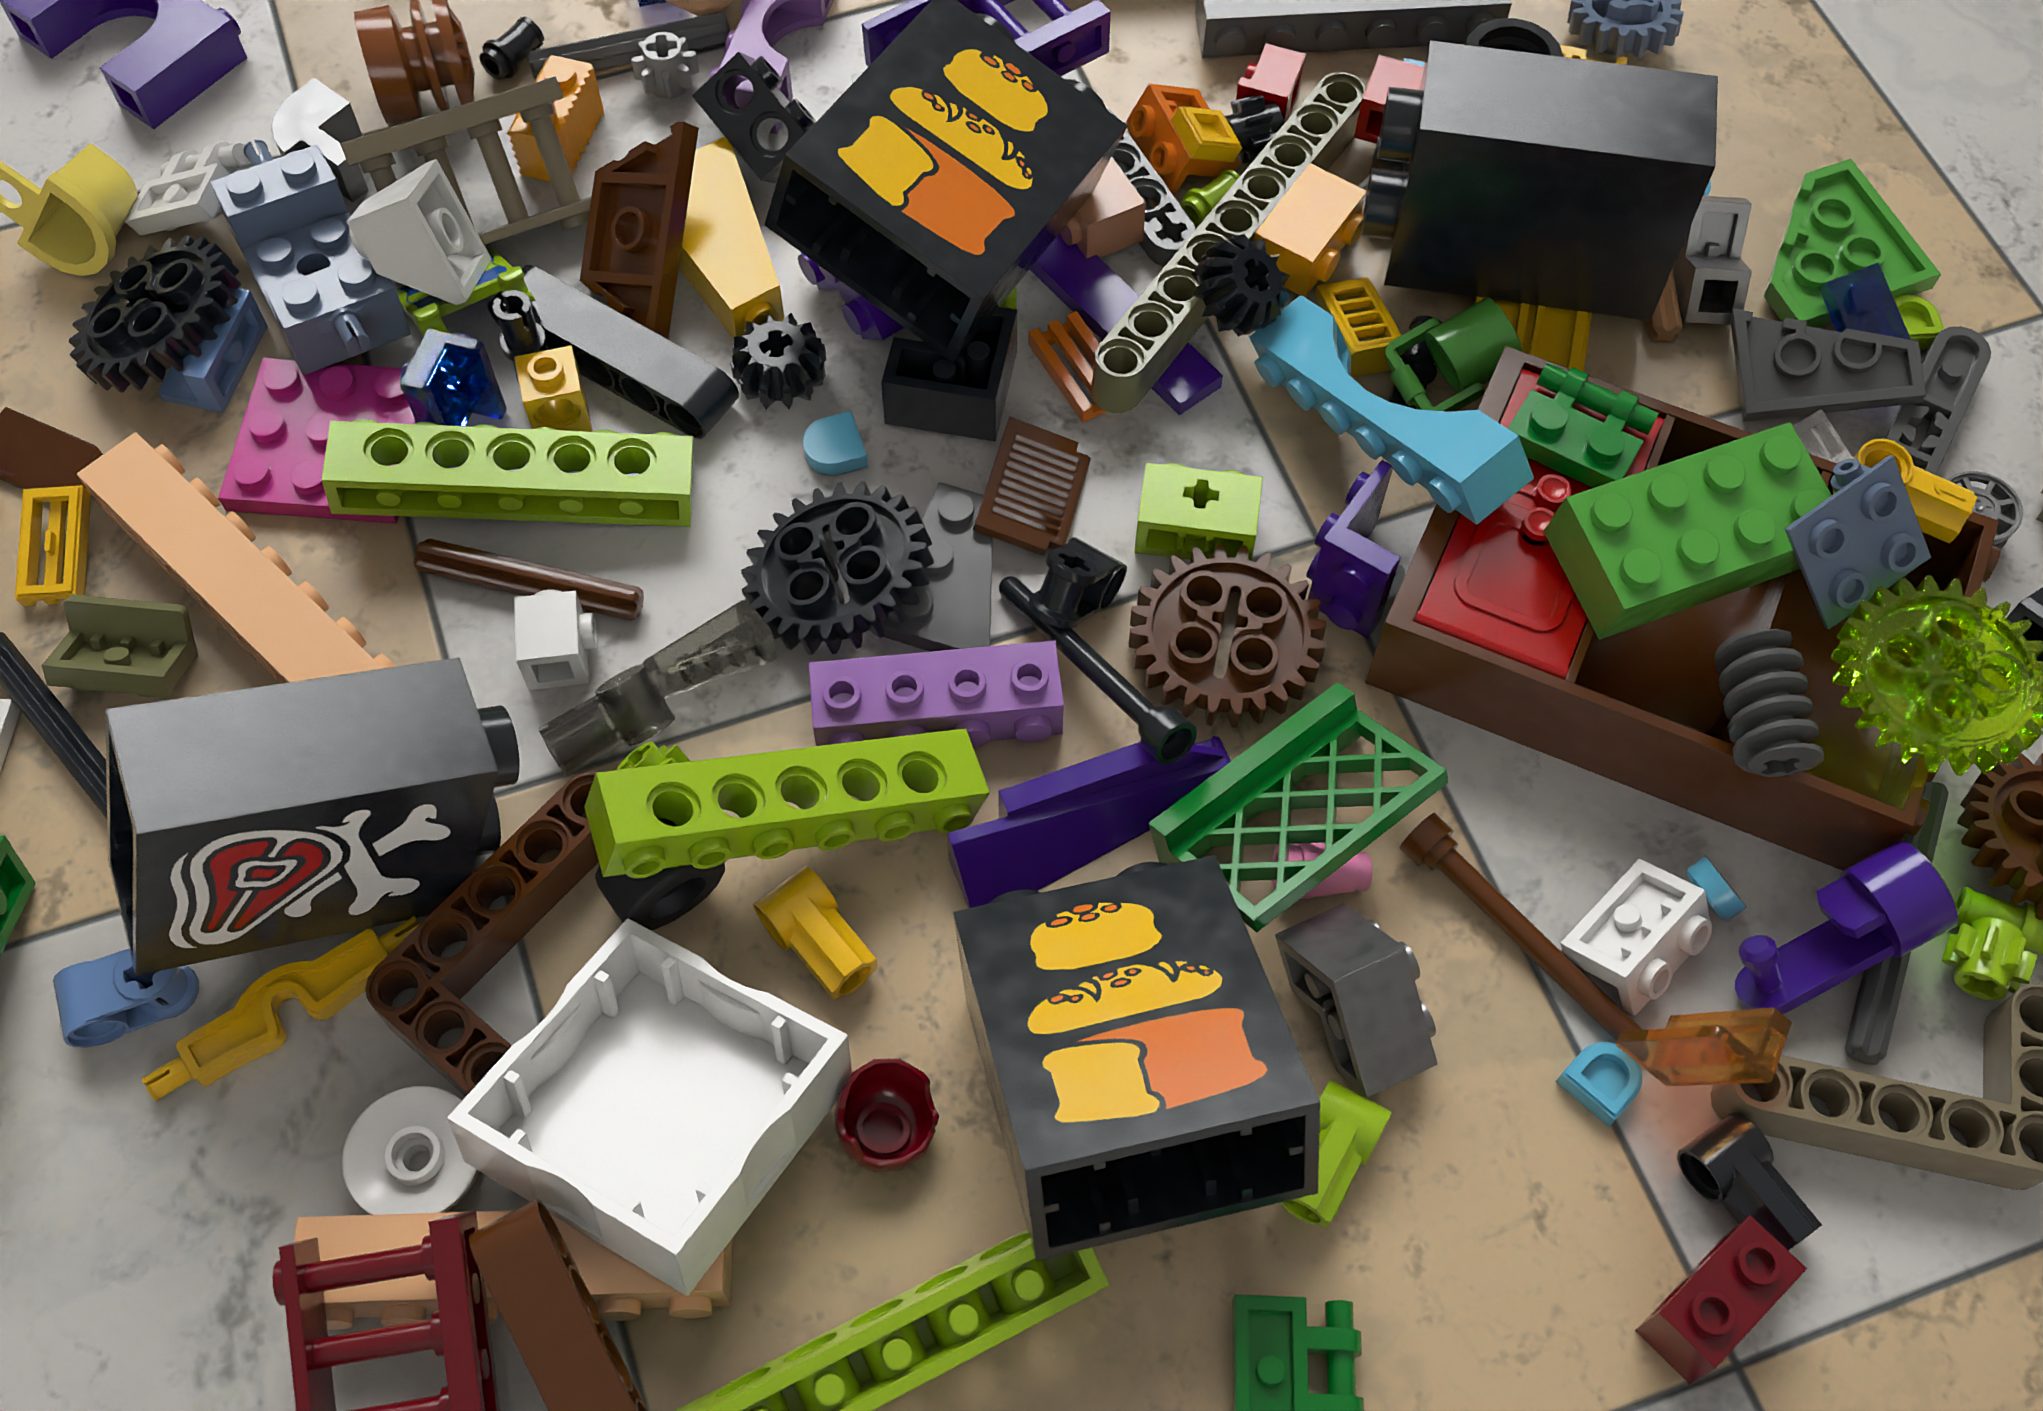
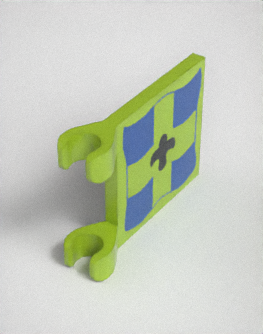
M493 248L487 249L491 257L490 263L468 300L458 305L407 285L396 288L403 310L419 328L427 344L431 347L451 338L449 331L441 320V317L501 291L518 290L525 293L530 298V302L535 301L533 294H531L523 279L525 275L521 267L518 265L513 268Z

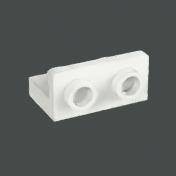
M1638 859L1560 943L1562 952L1577 967L1617 987L1622 1009L1632 1015H1637L1650 999L1655 1000L1662 996L1668 988L1675 971L1690 955L1695 956L1699 954L1708 943L1712 933V923L1709 917L1706 891L1648 862Z

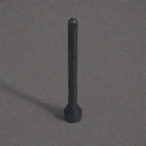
M1007 576L1001 580L999 592L1002 597L1049 641L1055 640L1056 648L1139 726L1138 733L1141 736V745L1152 757L1162 765H1169L1179 761L1190 751L1197 737V729L1181 712L1174 708L1155 707L1073 629L1051 626L1036 618L1028 609L1029 600L1034 593L1018 578Z

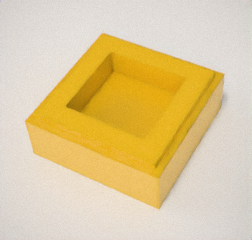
M1179 106L1170 120L1190 157L1193 159L1234 162L1242 150L1239 140L1221 110Z

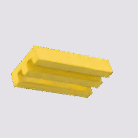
M83 485L23 489L15 600L21 605L36 606V601L42 600L48 605L60 604V599H67L72 594L85 595L91 494ZM67 501H68V515H67V530H66V544H65L64 573H63V583H61V581H62V567H63L64 538H65V524H66V509H67ZM43 502H50L48 530L45 531L44 550L46 551L44 585H37Z

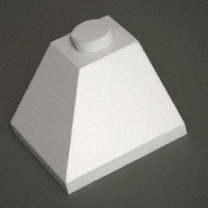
M437 159L425 163L364 200L347 221L350 227V237L355 249L362 257L369 259L377 274L455 305L468 300L491 261L488 251Z

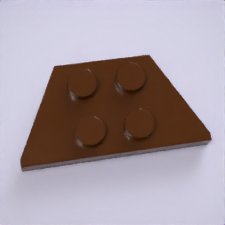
M679 121L670 126L672 135L654 145L644 141L629 150L623 159L619 161L613 160L595 171L580 281L593 293L604 296L607 305L666 339L669 338L699 131V127Z

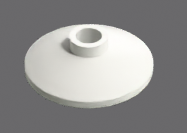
M406 1087L379 1098L358 1117L345 1141L342 1155V1171L349 1193L366 1212L371 1215L445 1213L466 1195L475 1182L479 1170L464 1162L447 1117L462 1102L460 1098L436 1087ZM420 1151L430 1152V1161L425 1168L420 1171L409 1170V1161L414 1154Z

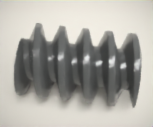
M1758 629L1743 632L1728 638L1718 647L1714 655L1716 671L1721 674L1718 682L1721 694L1725 697L1723 701L1725 716L1730 720L1727 726L1730 740L1735 744L1732 749L1735 764L1743 771L1756 775L1779 777L1795 774L1814 768L1824 760L1823 748L1816 744H1809L1819 736V729L1817 723L1805 720L1814 712L1813 702L1811 699L1801 696L1809 689L1807 676L1798 672L1804 665L1802 653L1795 649L1787 648L1793 640L1792 634L1789 631Z

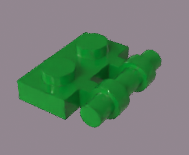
M1547 362L1536 385L1557 395L1553 400L1531 389L1507 429L1519 436L1526 457L1592 488L1625 478L1644 442L1637 437L1623 432L1625 426L1648 435L1659 413L1638 404L1640 397L1624 390L1618 395L1587 381L1589 374L1574 367L1567 372ZM1575 403H1578L1606 416L1607 419L1605 422L1599 421L1573 409Z
M1234 1295L1232 1299L1233 1411H1364V1399L1356 1396L1355 1357L1362 1355L1361 1331L1354 1329L1353 1302L1346 1300L1326 1301L1325 1327L1307 1326L1306 1297ZM1308 1354L1326 1357L1327 1394L1309 1393Z

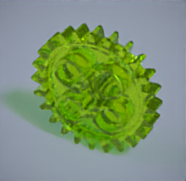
M1926 576L1917 589L1906 578H1902L1891 592L1880 586L1869 601L1861 600L1836 636L1841 642L1832 653L1831 659L1842 665L1832 677V681L1841 686L1851 687L1840 701L1841 706L1849 708L1861 707L1864 713L1856 722L1855 727L1857 729H1864L1875 725L1881 730L1875 744L1879 749L1893 741L1900 744V762L1906 764L1917 752L1924 755L1927 771L1934 773L1945 760H1948L1956 776H1962L1974 763L1985 774L1989 773L2000 760L2007 765L2012 763L2043 734L2041 730L2043 728V662L2036 660L2043 652V641H2026L2024 638V633L2032 624L2030 620L2011 623L2006 619L2011 607L2009 602L2005 601L1993 609L1985 605L1987 597L1985 588H1979L1970 598L1963 595L1959 579L1954 578L1944 591H1939L1932 576Z

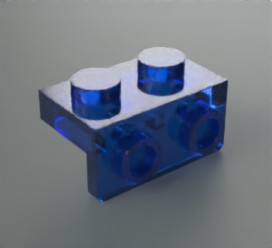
M428 329L413 359H408L403 365L400 375V388L407 399L415 418V423L430 422L445 426H466L472 413L503 419L507 407L483 342L464 333L450 334Z

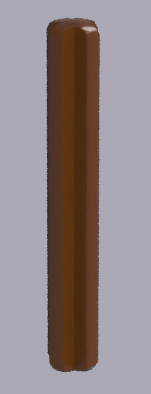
M430 538L419 542L415 550L414 565L417 570L423 573L521 596L535 595L544 590H558L562 592L576 590L582 610L628 621L639 617L643 608L644 592L637 586Z

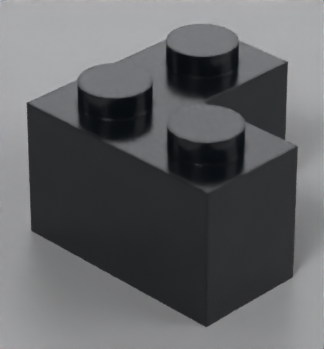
M998 307L954 362L923 341L893 337L881 381L885 424L996 442L1017 355V309Z

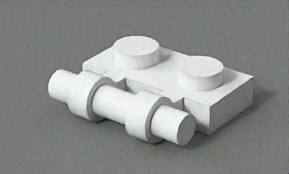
M220 141L207 145L201 153L187 150L174 154L170 161L164 162L161 165L160 173L162 176L160 178L146 181L124 222L140 236L164 230L172 231L180 226L201 221L209 222L215 219L222 212V209L210 181L230 175L237 171L240 165L249 162L243 151L245 145L242 143L230 144Z

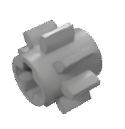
M657 32L648 36L644 42L640 41L638 43L641 56L631 58L635 79L642 80L646 94L653 92L660 98L671 99L682 95L687 89L691 90L693 88L691 75L699 73L696 52L688 50L685 37L678 38L669 32Z

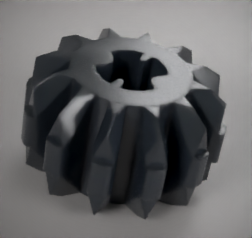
M1243 233L1239 236H1232L1222 243L1217 242L1206 250V254L1202 256V262L1192 272V275L1199 283L1192 296L1202 299L1206 305L1202 317L1213 315L1216 317L1218 332L1233 329L1239 337L1241 335H1249L1259 328L1263 329L1276 321V317L1281 315L1280 308L1284 307L1285 303L1291 298L1283 288L1290 275L1279 271L1276 265L1280 254L1268 255L1266 253L1264 238L1250 242Z
M767 313L765 322L762 325L747 321L746 329L744 330L745 335L734 337L732 345L733 355L730 362L733 378L736 379L737 384H740L741 391L745 394L746 399L750 400L759 397L766 410L775 401H782L789 410L795 397L811 401V396L814 392L813 387L823 385L826 375L825 361L827 360L825 345L822 344L821 338H817L816 331L813 329L811 322L798 325L792 313L782 321H775Z

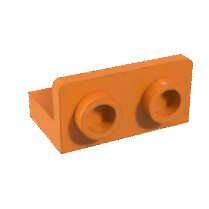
M1149 83L1132 109L1126 124L1135 143L1173 196L1176 195L1188 174L1199 177H1218L1224 170L1230 169L1235 171L1240 164L1237 157L1234 162L1191 158L1170 121L1179 106L1209 109L1199 89Z

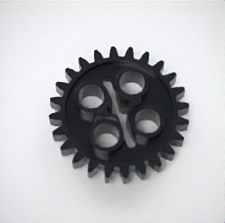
M185 235L178 244L172 238H168L160 251H157L152 245L148 246L143 259L138 261L133 256L129 257L125 270L122 272L116 270L110 272L112 282L108 286H97L94 289L95 293L99 296L96 301L82 305L81 308L87 313V316L73 322L72 326L79 332L69 339V343L75 347L70 356L77 362L76 366L95 384L98 383L107 391L114 387L120 393H123L130 384L137 390H142L150 376L157 383L162 382L166 369L173 367L178 372L183 370V359L189 354L199 357L202 354L199 345L203 340L217 339L218 335L213 330L215 325L228 322L231 319L224 309L238 303L239 299L232 293L241 287V282L235 277L239 273L238 268L214 241L210 243L204 236L194 241L189 235Z
M860 481L852 494H848L844 485L840 482L837 483L833 495L825 498L819 488L814 489L813 502L805 505L797 498L793 499V514L788 517L775 512L772 516L778 527L774 531L759 530L757 532L764 547L747 549L746 554L753 565L741 570V574L748 584L741 590L749 603L748 609L758 625L763 626L771 640L780 637L789 650L794 649L801 642L808 655H813L822 642L826 643L832 655L837 654L842 640L848 638L855 648L859 649L862 647L863 633L869 630L879 638L884 637L883 621L887 618L898 623L904 621L899 610L901 604H919L920 600L913 587L929 585L930 579L924 568L934 564V559L928 548L932 545V540L915 507L909 508L902 494L892 498L887 487L881 485L871 494L866 483ZM828 531L838 550L835 555L837 565L847 585L850 597L846 604H844L843 593L836 583L839 575L825 539Z

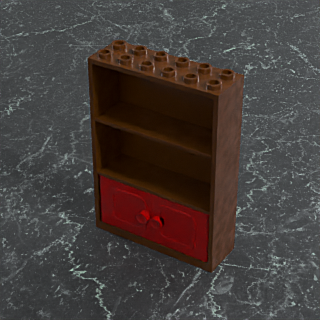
M1505 346L1478 410L1508 428L1531 389L1553 400L1557 395L1536 385L1547 362L1567 372L1570 371V368ZM1592 376L1588 377L1587 381L1618 395L1624 390L1640 397L1638 404L1659 413L1648 435L1625 426L1623 432L1644 441L1625 477L1753 434ZM1575 403L1573 409L1599 421L1605 422L1607 419L1606 416L1578 403ZM1809 454L1833 495V488L1830 482L1834 476L1833 468L1837 463ZM1527 457L1534 479L1477 525L1457 510L1448 513L1436 503L1384 622L1365 682L1366 684L1842 871L1898 840L1903 841L1906 834L1915 836L1920 831L1930 808V800L1922 797L1925 783L1933 780L1945 754V747L1937 744L1940 730L1944 731L1949 726L1959 704V695L1951 693L1954 680H1959L1964 674L1973 654L1974 646L1965 642L1968 630L1972 631L1976 627L1987 603V596L1979 593L1981 584L1990 578L2000 557L2001 549L1992 546L1999 524L1998 520L1972 511L1960 533L1950 544L1922 532L1931 558L1829 630L1823 625L1803 573L1799 569L1599 640L1544 533V529L1566 497L1592 489V487ZM1758 629H1780L1791 632L1793 640L1787 648L1795 649L1802 653L1804 665L1798 672L1807 676L1809 689L1801 696L1811 699L1814 712L1805 720L1817 723L1819 729V736L1809 744H1816L1822 747L1824 752V760L1818 766L1795 774L1767 777L1743 771L1735 764L1732 752L1735 744L1730 740L1727 727L1730 720L1725 716L1723 707L1725 697L1721 694L1718 682L1721 674L1716 671L1714 655L1718 647L1728 638Z

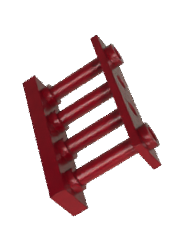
M476 1211L447 1215L429 1221L430 1235L424 1236L422 1244L325 1261H320L318 1237L279 1247L280 1261H277L274 1265L272 1283L277 1303L280 1306H285L296 1411H336L332 1367L428 1350H434L436 1356H444L447 1386L441 1388L440 1395L349 1411H500L485 1281L469 1245V1235L479 1230ZM425 1274L428 1281L435 1280L438 1310L432 1312L431 1319L328 1336L323 1291Z

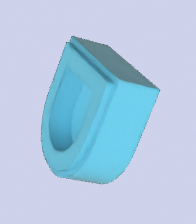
M851 411L819 419L806 429L803 436L804 455L808 465L816 472L825 475H839L868 467L867 454Z
M1598 1042L1587 1046L1563 1071L1556 1082L1604 1124L1610 1127L1638 1095L1642 1085V1072L1637 1060L1628 1050L1614 1043Z

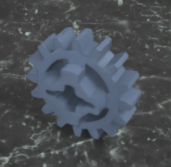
M1571 0L1567 23H1570L1569 33L1580 35L1578 43L1581 45L1596 44L1595 52L1597 53L1604 52L1620 58L1624 55V51L1632 52L1637 58H1643L1644 51L1646 50L1660 54L1662 53L1663 45L1673 46L1676 36H1679L1684 11L1680 10L1682 2L1680 0Z

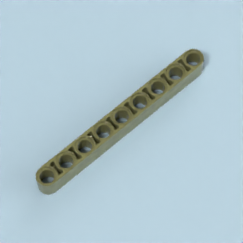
M1334 72L1321 79L1099 344L1095 352L1091 385V397L1098 407L1110 413H1124L1135 408L1208 319L1209 316L1202 317L1206 307L1204 301L1192 296L1199 285L1192 272L1202 262V256L1206 254V250L1217 242L1222 243L1232 236H1239L1243 233L1250 242L1254 240L1256 230L1309 163L1327 171L1354 138L1361 101L1366 90L1361 79L1346 72Z

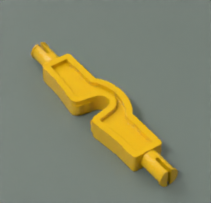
M413 916L379 938L372 929H366L314 961L292 962L267 972L244 991L233 1009L180 1039L176 1043V1049L180 1056L147 1076L144 1075L141 1079L143 1084L146 1085L145 1088L151 1097L158 1102L162 1097L192 1079H195L203 1087L209 1086L238 1067L281 1048L287 1039V1033L283 1029V1022L279 1017V1008L286 1000L299 999L301 1005L315 1020L329 1019L366 991L365 987L368 977L374 968L420 925Z

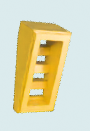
M1364 277L1317 285L1315 294L1318 303L1322 309L1334 316L1351 355V377L1390 371L1391 369L1386 362L1385 350L1387 345L1400 337L1401 334L1370 278ZM1360 296V298L1337 301V299ZM1364 308L1365 312L1347 315L1344 314V311ZM1368 322L1370 323V325L1368 326H1362L1357 328L1351 327V325L1363 324ZM1375 336V339L1373 340H1367L1362 342H1359L1358 340L1361 338Z

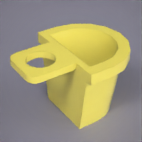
M90 143L59 171H54L46 179L43 188L40 189L0 161V180L11 184L18 191L22 199L21 204H16L5 199L0 194V212L24 228L17 242L19 246L57 270L78 276L97 274L107 265L115 254V237L125 223L124 221L138 196L134 181L120 164Z

